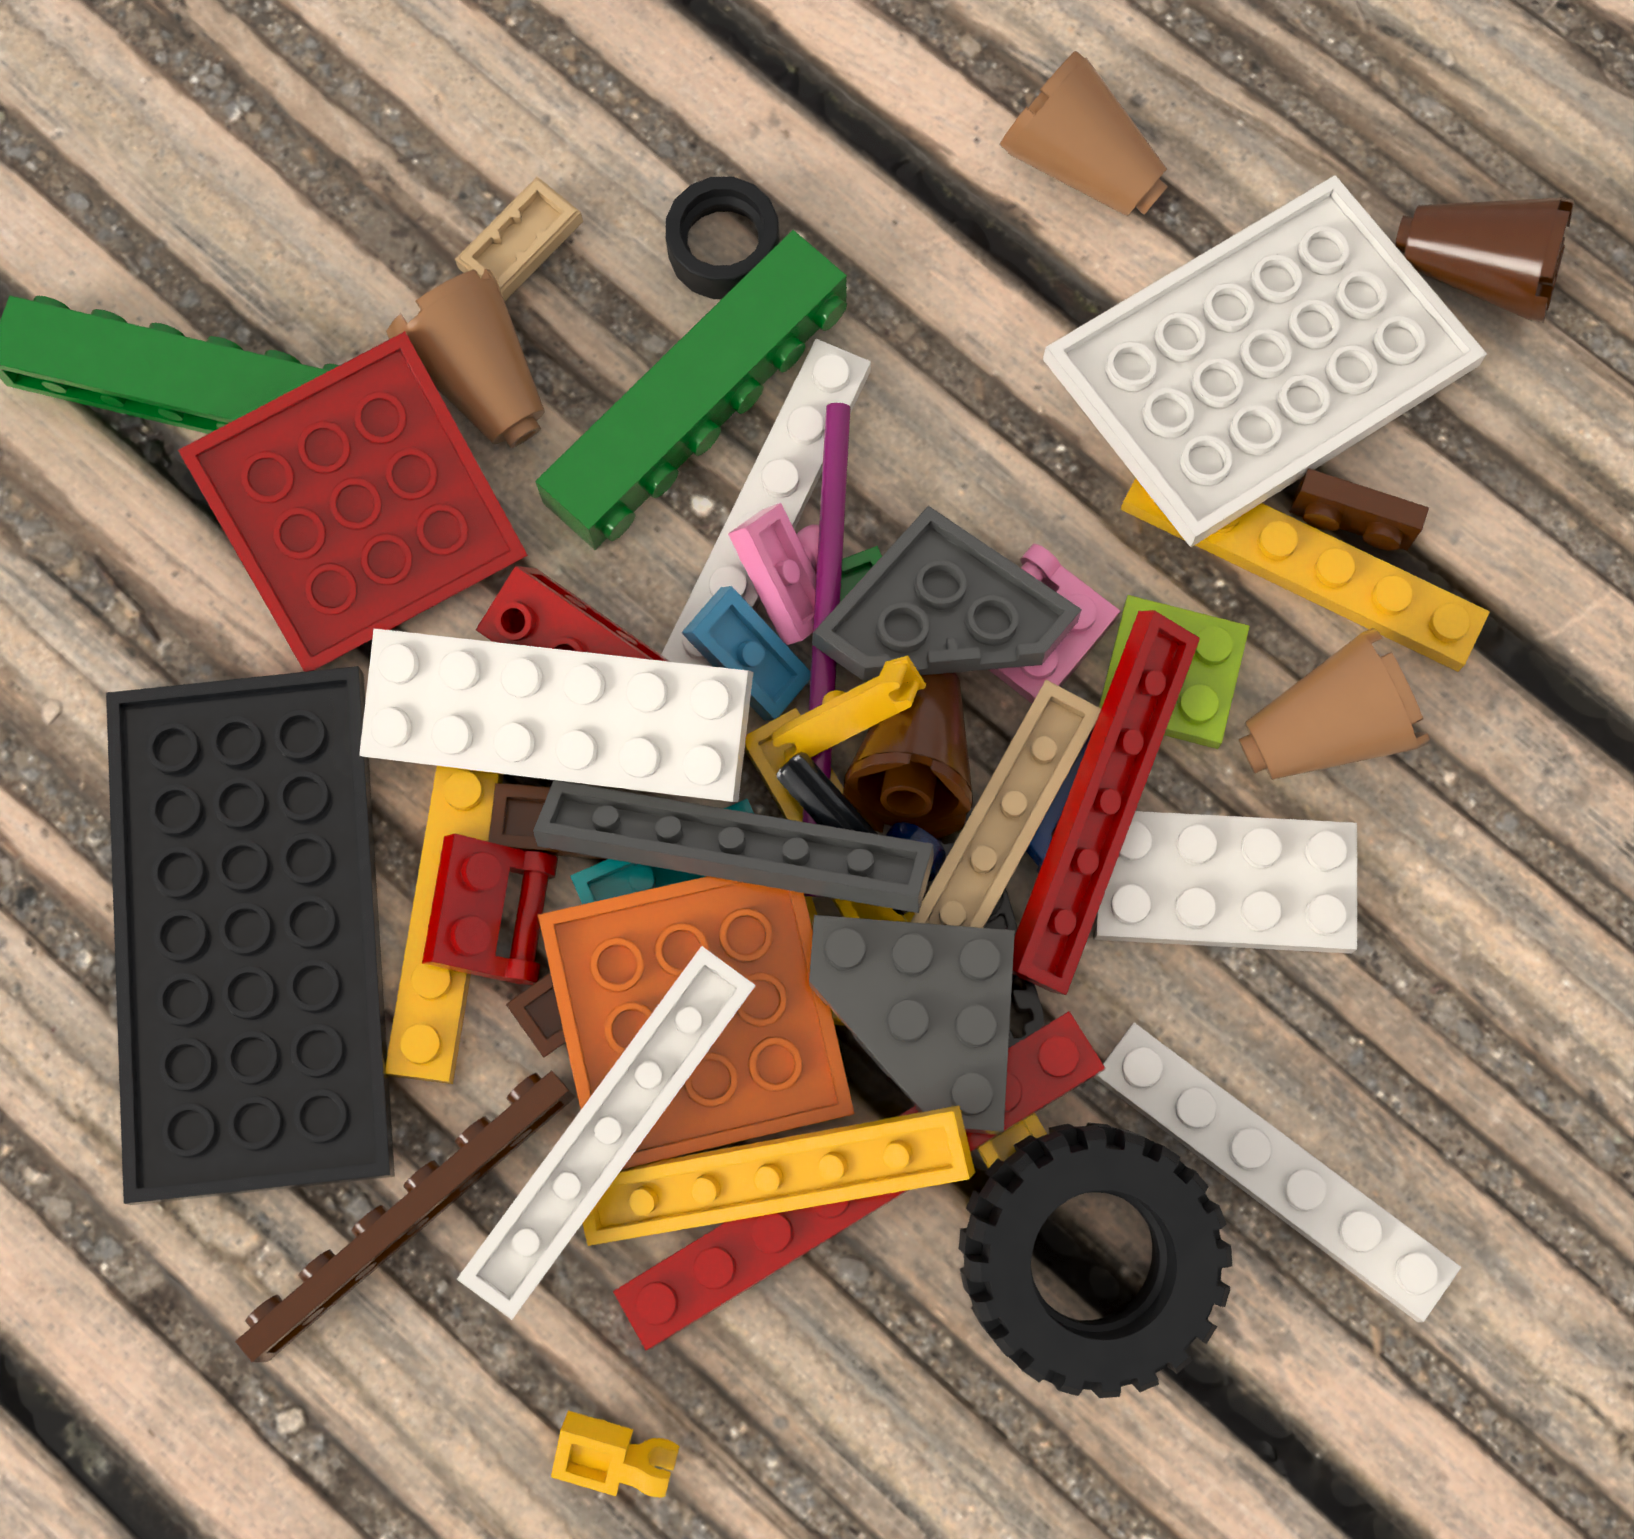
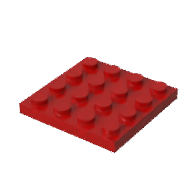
M405 331L178 449L304 672L314 671L372 640L374 629L390 630L528 556Z

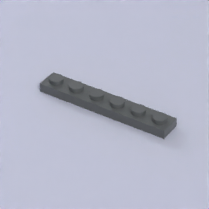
M558 780L553 781L533 830L537 846L915 913L920 911L934 861L933 844Z

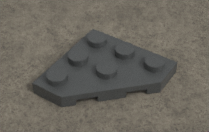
M927 506L815 629L812 645L861 680H871L879 676L886 661L904 656H909L920 675L1037 666L1045 662L1078 623L1082 609L930 506Z
M814 915L809 986L826 1006L828 1005L853 1033L856 1041L888 1078H892L916 1106V1110L919 1113L960 1105L966 1132L1002 1135L1004 1132L1015 930Z

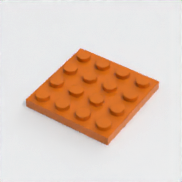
M706 876L538 914L580 1110L701 946L756 985L622 1169L855 1114L831 1009L828 1005L824 1004L809 986L813 930L804 893Z

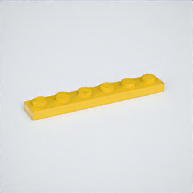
M1135 478L1120 510L1184 540ZM1263 503L1195 545L1367 629L1374 628L1380 635L1457 672L1465 665L1490 613L1486 609Z
M444 766L436 767L386 1060V1074L388 1076L453 1084L471 974L422 964L444 836L455 833L484 841L489 840L495 783H502L504 774Z
M960 1105L665 1159L622 1169L582 1224L587 1245L591 1246L969 1180L974 1175L975 1170Z

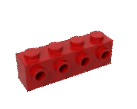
M515 566L476 628V631L492 642L671 662L537 568Z

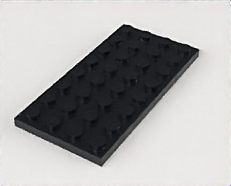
M359 666L107 692L106 708L124 1204L139 1205L395 1177L389 1076L386 1074L387 1044L369 757L359 756L365 710L364 674Z

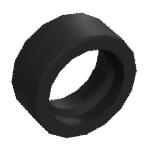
M709 177L687 187L674 199L666 217L665 239L668 258L677 278L692 292L711 299H722L779 244V219L770 198L754 184L736 177ZM734 212L748 217L755 224L758 231V245L755 251L745 260L732 265H711L698 260L692 255L688 246V232L690 228L700 218L712 213Z

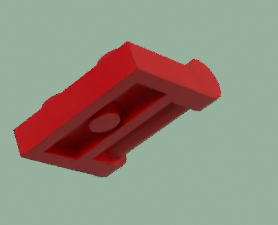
M455 833L444 836L422 964L516 984L533 985L538 982L541 965L535 962L541 928L538 914H543L548 879L555 878L558 857L542 852L524 851ZM509 872L523 875L510 956L505 958L495 955Z

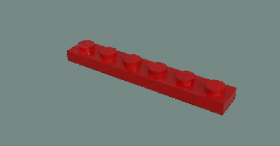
M1155 610L1138 611L1014 937L1012 974L1052 993L1067 995L1200 640L1198 636Z

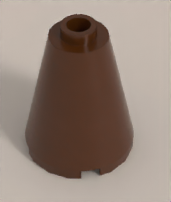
M1560 197L1418 205L1413 217L1403 215L1395 246L1401 253L1405 254V258L1417 272L1527 320L1544 323L1546 310L1549 309L1565 248V237L1563 236L1566 227H1570L1574 199Z
M956 673L921 675L926 683V687L917 691L912 706L870 727L844 777L843 795L875 831L883 833L884 824L905 829L903 839L919 841L945 837L959 831L965 824L966 815L973 804V792L961 687Z

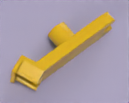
M909 656L886 661L879 676L846 693L840 690L830 691L824 696L822 705L785 723L772 733L773 746L780 747L786 743L794 744L784 751L785 763L800 752L806 753L811 758L910 708L917 691L924 689L926 683Z

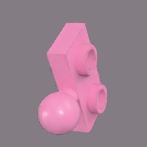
M779 503L762 509L728 533L780 639L786 645L803 641L813 633L819 525H809L796 534L782 504Z

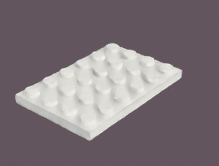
M1334 175L1048 345L1045 349L1043 360L1183 539L1192 547L1304 477L1308 468L1315 470L1477 368L1487 353L1337 176Z

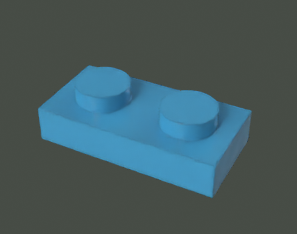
M732 586L720 587L681 632L713 667L753 672L750 706L764 721H772L778 718L811 678V671Z

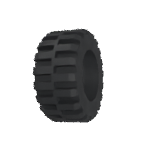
M1088 1122L1087 1126L1078 1127L1063 1124L1049 1127V1134L1039 1138L1029 1135L1014 1144L1015 1153L1004 1162L997 1158L987 1169L985 1174L990 1178L981 1192L973 1190L966 1209L971 1213L967 1228H960L958 1249L964 1254V1267L960 1268L963 1288L969 1294L973 1304L971 1309L980 1325L1004 1355L1014 1361L1021 1371L1038 1382L1044 1379L1052 1383L1058 1391L1079 1396L1082 1390L1085 1389L1092 1390L1098 1398L1120 1397L1121 1387L1131 1384L1139 1392L1159 1385L1156 1373L1165 1367H1170L1175 1373L1180 1372L1192 1361L1191 1357L1185 1352L1196 1338L1205 1344L1208 1343L1217 1328L1216 1325L1208 1320L1214 1304L1226 1307L1230 1286L1221 1281L1222 1268L1232 1266L1231 1245L1221 1240L1219 1229H1222L1227 1224L1220 1206L1210 1201L1206 1195L1209 1186L1195 1170L1186 1167L1180 1161L1179 1155L1165 1146L1129 1130L1118 1129L1108 1124ZM1085 1193L1111 1194L1129 1202L1139 1211L1148 1224L1152 1240L1150 1269L1139 1292L1123 1308L1099 1319L1076 1320L1053 1309L1038 1291L1031 1270L1033 1246L1042 1225L1060 1205Z

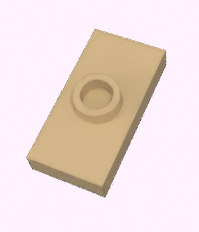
M536 177L455 258L458 269L463 273L476 270L480 278L485 268L490 269L498 282L504 301H506L583 223L582 214L544 181Z

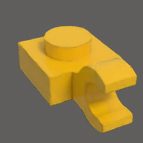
M568 1410L560 1430L551 1477L613 1496L617 1495L619 1486L623 1483L637 1488L648 1496L665 1497L671 1472L667 1470H674L680 1446L664 1438H651L640 1444H630L634 1429Z

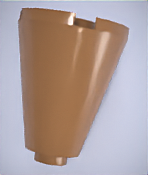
M1074 51L1040 89L1041 93L1029 108L1026 106L999 145L1016 159L1125 216H1128L1135 207L1145 215L1168 187L1159 179L1167 168L1088 58H1084L1078 51Z
M485 268L481 278L476 270H471L445 281L415 301L420 311L410 322L407 323L401 313L392 321L386 331L388 338L391 339L404 331L406 332L437 390L493 444L506 441L509 447L513 448L529 440L540 431L541 427L537 420L542 417L545 410L500 287L490 269Z
M1371 628L1359 634L1245 722L1249 735L1240 738L1239 742L1255 774L1266 769L1270 778L1274 780L1416 750L1429 743L1428 733H1414L1412 724L1423 720V716L1393 653L1390 652L1380 657L1372 646V643L1383 639L1376 629Z

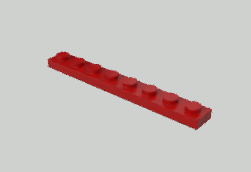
M1070 1011L1008 1048L1004 1132L1105 1070L1103 1063ZM914 1106L899 1116L915 1114L919 1112L916 1110V1106ZM966 1132L970 1153L999 1135ZM909 1190L725 1222L620 1286L613 1293L646 1351L651 1350Z

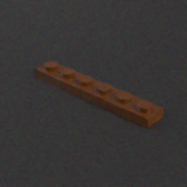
M552 1070L543 1078L538 1073H534L519 1083L508 1094L506 1099L511 1105L492 1122L484 1116L470 1125L456 1139L455 1143L460 1148L440 1166L433 1160L421 1167L403 1185L408 1194L389 1210L384 1205H380L367 1213L351 1229V1232L356 1237L336 1255L329 1249L317 1256L298 1275L304 1283L284 1300L278 1294L272 1296L246 1318L245 1322L250 1329L235 1342L251 1363L269 1362L575 1099V1095Z

